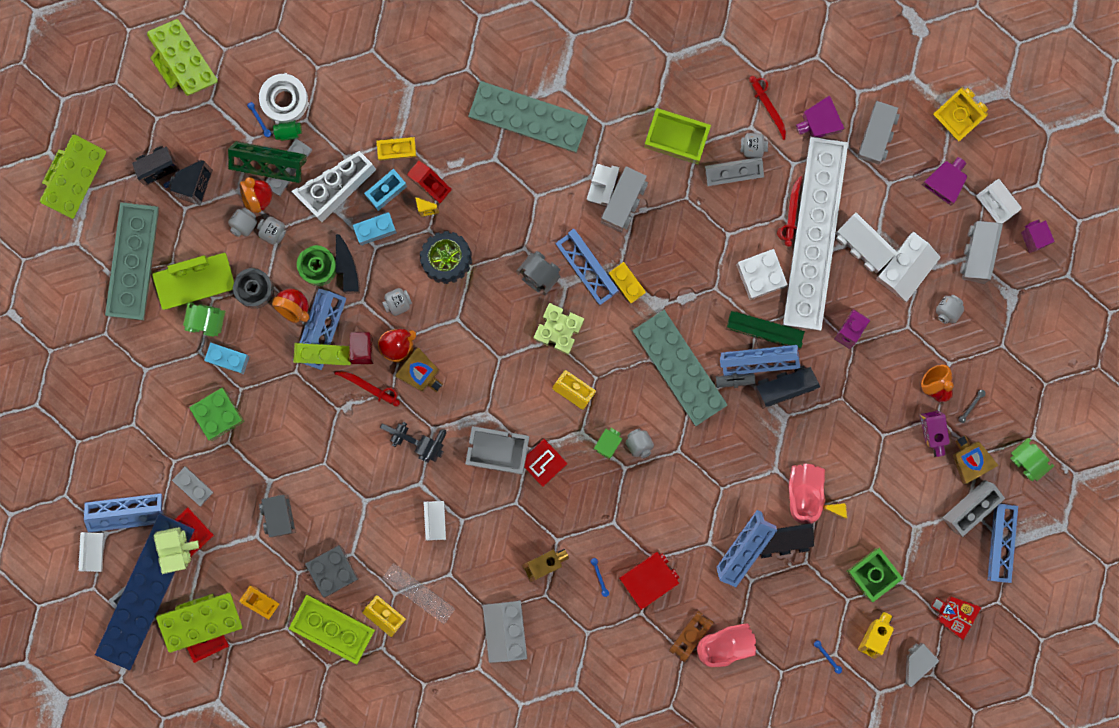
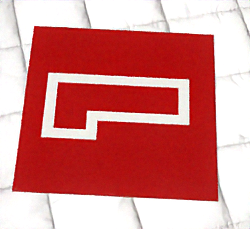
M543 439L526 455L524 468L544 487L568 463Z

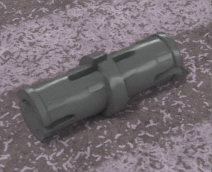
M733 373V375L716 376L717 388L733 386L738 388V386L755 385V374L737 375V373Z

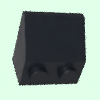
M159 146L153 150V153L147 156L146 154L141 155L132 163L138 180L144 186L179 170L167 146Z

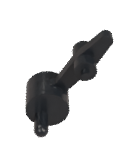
M405 422L402 425L398 423L396 429L381 424V429L393 434L390 439L393 442L391 446L396 447L397 444L401 446L403 440H406L417 446L414 452L419 454V459L427 463L430 460L436 462L438 457H442L444 453L442 451L444 446L442 442L447 434L445 429L439 431L435 440L422 435L418 441L406 435L409 428L406 427L407 423Z

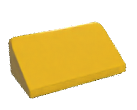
M416 198L418 212L421 217L439 213L437 204Z
M567 370L563 371L552 388L582 410L585 409L596 393L595 389Z
M845 503L824 506V511L841 519H847Z
M378 595L373 598L362 612L363 615L390 637L406 621L401 614Z

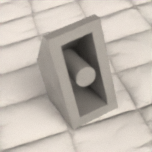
M916 643L908 650L910 653L906 658V684L909 687H912L939 662L923 643L919 645Z

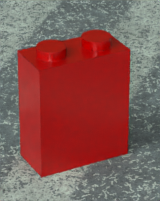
M655 552L619 577L641 610L680 584L677 581L680 578L674 568L670 570L666 565L669 561L663 553Z

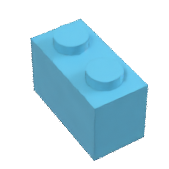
M393 169L364 194L379 211L407 187V184Z
M389 212L353 225L361 246L397 233Z
M210 343L204 361L244 375L250 356Z

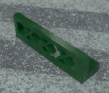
M237 141L228 149V170L296 183L301 182V167L307 162L306 154ZM234 157L240 158L244 164L242 166L235 165ZM257 161L262 168L255 169L250 162ZM273 164L280 171L277 173L272 172L268 165ZM288 167L296 169V176L290 175L285 169Z
M735 311L730 312L725 329L782 346L798 345V350L802 348V340L805 333L802 330Z

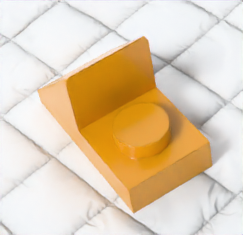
M249 586L239 601L268 620L279 606L276 600L254 586Z

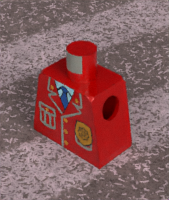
M951 596L948 597L946 602L936 597L931 605V608L940 612L936 620L962 640L965 639L981 610V607Z

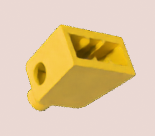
M882 612L880 619H876L870 624L858 651L873 659L881 656L894 630L890 626L893 616Z

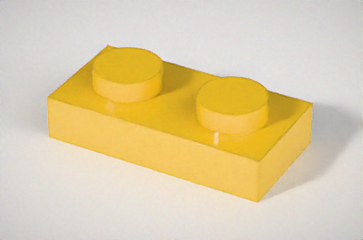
M415 137L376 141L379 161L417 157Z
M624 262L608 273L630 304L646 294V291Z

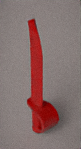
M751 76L749 81L753 83L752 86L757 93L754 97L760 98L778 127L783 140H785L786 131L784 123L765 93L769 88L768 81L764 78L756 79L755 76ZM758 81H765L766 88L764 90Z
M802 176L797 179L791 191L787 225L780 227L777 231V236L785 241L787 247L792 245L791 240H793L794 229H797L795 220ZM784 228H786V236H785V237H784L783 234H782V231H783Z
M334 373L379 398L378 402L383 399L389 404L393 403L395 407L400 405V401L397 400L398 392L394 387H388L382 391L352 373ZM387 390H391L394 393L395 397H392L391 395L385 392Z

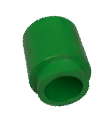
M296 120L273 125L276 140L297 139L303 133L301 123H297Z

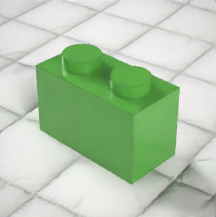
M610 428V430L605 429L593 450L610 460L622 440L619 437L621 433L613 428Z

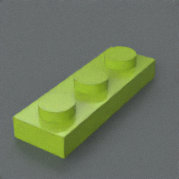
M295 343L293 362L351 365L349 361V346Z

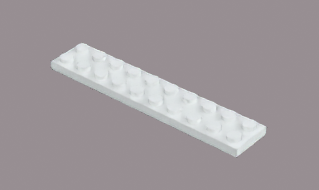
M810 137L783 320L784 326L817 331L822 329L848 142Z

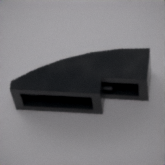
M336 234L337 275H343V292L345 294H360V281L354 258L340 234Z

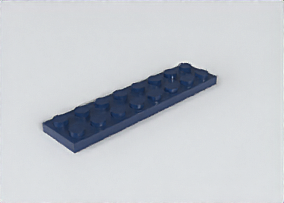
M159 513L95 656L129 671L131 670L176 572L162 574L154 535L159 531L180 527L181 531H185L187 539L185 543H188L195 528Z

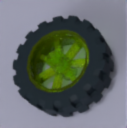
M443 231L441 234L438 232L435 236H430L427 239L428 241L423 244V250L420 251V263L430 279H434L437 283L443 282V284L455 283L457 279H462L465 273L469 272L470 264H472V252L462 236H458L455 232ZM445 246V250H439V248ZM449 246L455 247V249L449 253ZM435 252L440 254V257L433 258ZM457 252L460 253L459 259L452 256ZM441 261L438 268L434 266L433 262ZM452 261L457 262V264L451 267ZM444 264H445V265H448V268H449V269H442V268H443V266H444Z

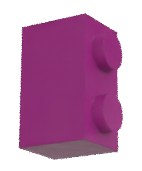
M1039 219L1024 226L1025 230L1021 232L1029 253L1055 242L1046 220L1040 222Z

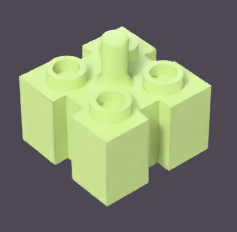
M549 303L543 316L546 323L544 326L539 325L534 340L548 346L549 342L556 344L555 350L569 355L575 339L571 337L573 333H579L584 318L571 312L569 316L563 315L562 308Z
M180 527L159 531L154 535L162 574L186 569L189 561H191L189 550L199 548L198 541L185 543L187 542L185 531H181Z

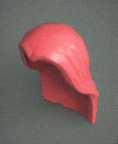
M807 463L797 467L794 465L791 468L789 481L790 512L793 519L798 523L812 524L821 517L825 504L824 468L815 467Z
M747 623L729 626L717 633L702 638L697 646L700 661L708 667H726L737 660L755 656L756 639L755 634L749 628L750 625Z

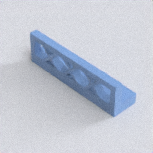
M572 229L568 232V235L555 243L599 305L619 292L575 229ZM571 239L575 244L574 252L565 251L561 244ZM575 255L585 258V267L575 265ZM586 271L595 272L597 275L596 283L588 282L585 279ZM597 286L605 287L610 294L600 300L596 294Z
M318 289L300 343L319 344L318 340L324 334V345H331L346 298L327 290ZM333 298L339 300L335 309H332L331 306ZM330 316L332 322L331 325L326 328L325 320L327 317ZM301 363V364H305V365L311 366V367L316 368V369H319V370H322L323 365H324V364Z
M798 345L723 352L720 357L723 374L727 376L733 375V373L747 374L800 368ZM793 360H795V363H786V362H785V361H793ZM776 362L774 365H767V364H766V363ZM756 364L755 367H748V366H747V365ZM737 366L736 369L727 370V367Z
M162 494L86 502L84 522L87 532L154 525L159 513L163 514ZM151 501H157L155 506H148L147 504ZM131 504H138L135 508H128ZM112 506H118V507H119V508H117V509L114 510V511L108 510V509L111 508ZM93 508H99V509H100V510L97 511L96 513H89V512H90V509H93Z
M999 504L994 508L988 581L1012 582L1018 506ZM1005 509L1013 510V516L1008 522L1004 520ZM1005 527L1011 532V537L1006 541L1002 539ZM1005 545L1009 550V556L1002 560L1001 548ZM1002 565L1008 570L1007 579L999 578V570Z
M756 510L718 564L717 571L720 581L737 587L777 531L775 525L764 521L761 511Z

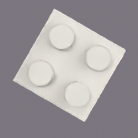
M774 249L742 260L736 264L749 300L782 289L788 285Z

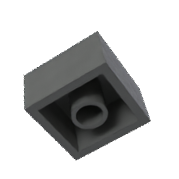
M289 495L261 499L262 504H259L261 515L265 516L266 523H263L265 535L268 534L269 538L296 533Z
M341 545L305 564L323 598L359 580Z

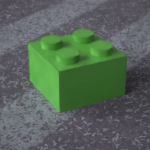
M224 388L217 390L189 407L209 441H214L245 422Z
M875 548L846 571L869 602L877 600L903 579L880 548Z

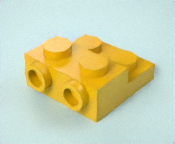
M964 87L960 88L933 114L958 141H961L989 115L986 112L988 110L987 106L981 101L978 103L973 98L975 94L968 87L966 89Z

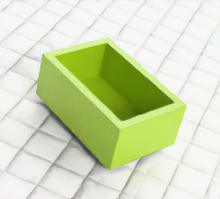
M656 108L644 148L698 165L711 125Z

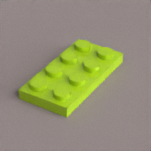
M306 594L289 627V630L358 665L375 632V629Z

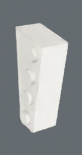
M358 151L338 163L334 168L326 170L314 180L311 179L305 185L294 189L292 192L323 222L376 168Z

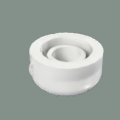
M287 73L270 77L260 89V106L267 117L276 124L298 120L303 116L309 105L307 91L303 84L296 77ZM287 91L292 94L293 100L289 106L279 107L276 105L275 98L280 92Z

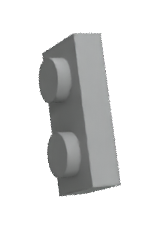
M186 466L172 480L200 507L214 493Z

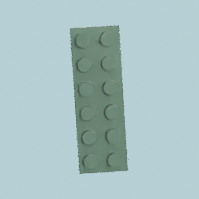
M480 81L468 116L471 119L577 153L589 116Z
M120 202L105 316L145 320L159 207Z
M665 310L632 330L695 427L728 406Z

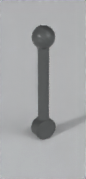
M984 390L978 391V396L972 402L970 407L967 409L963 416L959 417L960 423L966 422V417L968 416V414L977 404L979 399L985 396L986 393Z

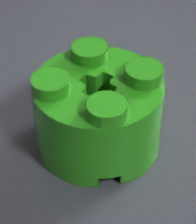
M311 246L300 253L297 259V269L300 276L308 284L313 286L327 285L336 275V259L325 247ZM317 262H319L321 268L315 270L313 264H317Z
M188 303L183 326H185L184 330L195 333L201 330L203 335L218 336L222 331L226 311L201 304L196 306L194 303Z
M1027 438L1011 452L1012 457L1010 459L1017 467L1022 466L1025 469L1023 473L1030 481H1039L1054 465L1052 463L1048 465L1050 461L1036 444L1030 445L1029 442L1031 440Z

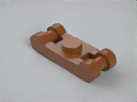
M699 610L669 649V652L677 654L683 662L687 660L699 641L714 623L711 619L707 620L703 617V613ZM697 622L703 625L701 630L694 627ZM682 642L688 646L685 651L679 647Z

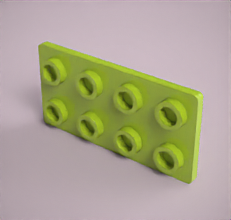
M178 19L147 32V36L156 48L151 56V60L170 89L177 87L179 84L186 96H189L217 83V78Z
M73 134L65 151L58 149L42 182L47 187L40 199V203L73 219L106 154V150Z
M226 253L208 258L205 255L169 265L167 266L168 269L153 273L154 283L163 310L233 290L234 279Z
M230 592L214 597V594H210L177 605L174 611L159 615L156 618L169 653L242 629V623Z

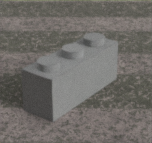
M879 101L875 102L857 158L878 165L882 160L885 161L888 150L885 148L887 142L891 143L894 132L891 130L893 124L897 125L900 114H897V107Z
M984 480L951 509L943 519L953 532L963 537L998 506L1005 497L995 484Z

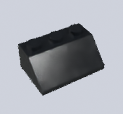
M200 160L176 172L175 177H171L169 182L170 191L181 200L201 206L213 170L205 161Z
M805 365L800 368L794 369L795 372L788 375L787 372L776 375L777 379L769 381V378L758 381L759 385L755 387L762 409L820 388V384L811 367L805 368Z
M813 523L778 528L760 553V558L772 557V553L779 552L780 556L791 554V550L798 549L799 553L810 551V547H814Z

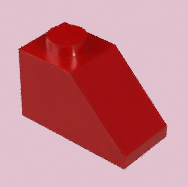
M418 161L407 174L414 183L438 203H441L452 190L431 168L421 161Z

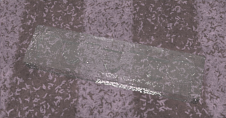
M395 563L391 565L382 578L443 624L446 623L456 609Z

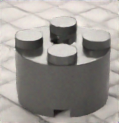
M536 251L535 253H530L516 270L518 276L521 273L524 276L522 280L538 293L542 290V295H546L559 280L560 275L558 272L560 268L554 263L549 264L544 260V255Z
M249 268L237 275L233 284V292L236 299L244 306L258 309L266 306L274 296V285L266 273L259 269ZM253 284H254L256 287L258 286V288H256V292H255V293H253L252 291H249V290L252 289L251 285H253Z

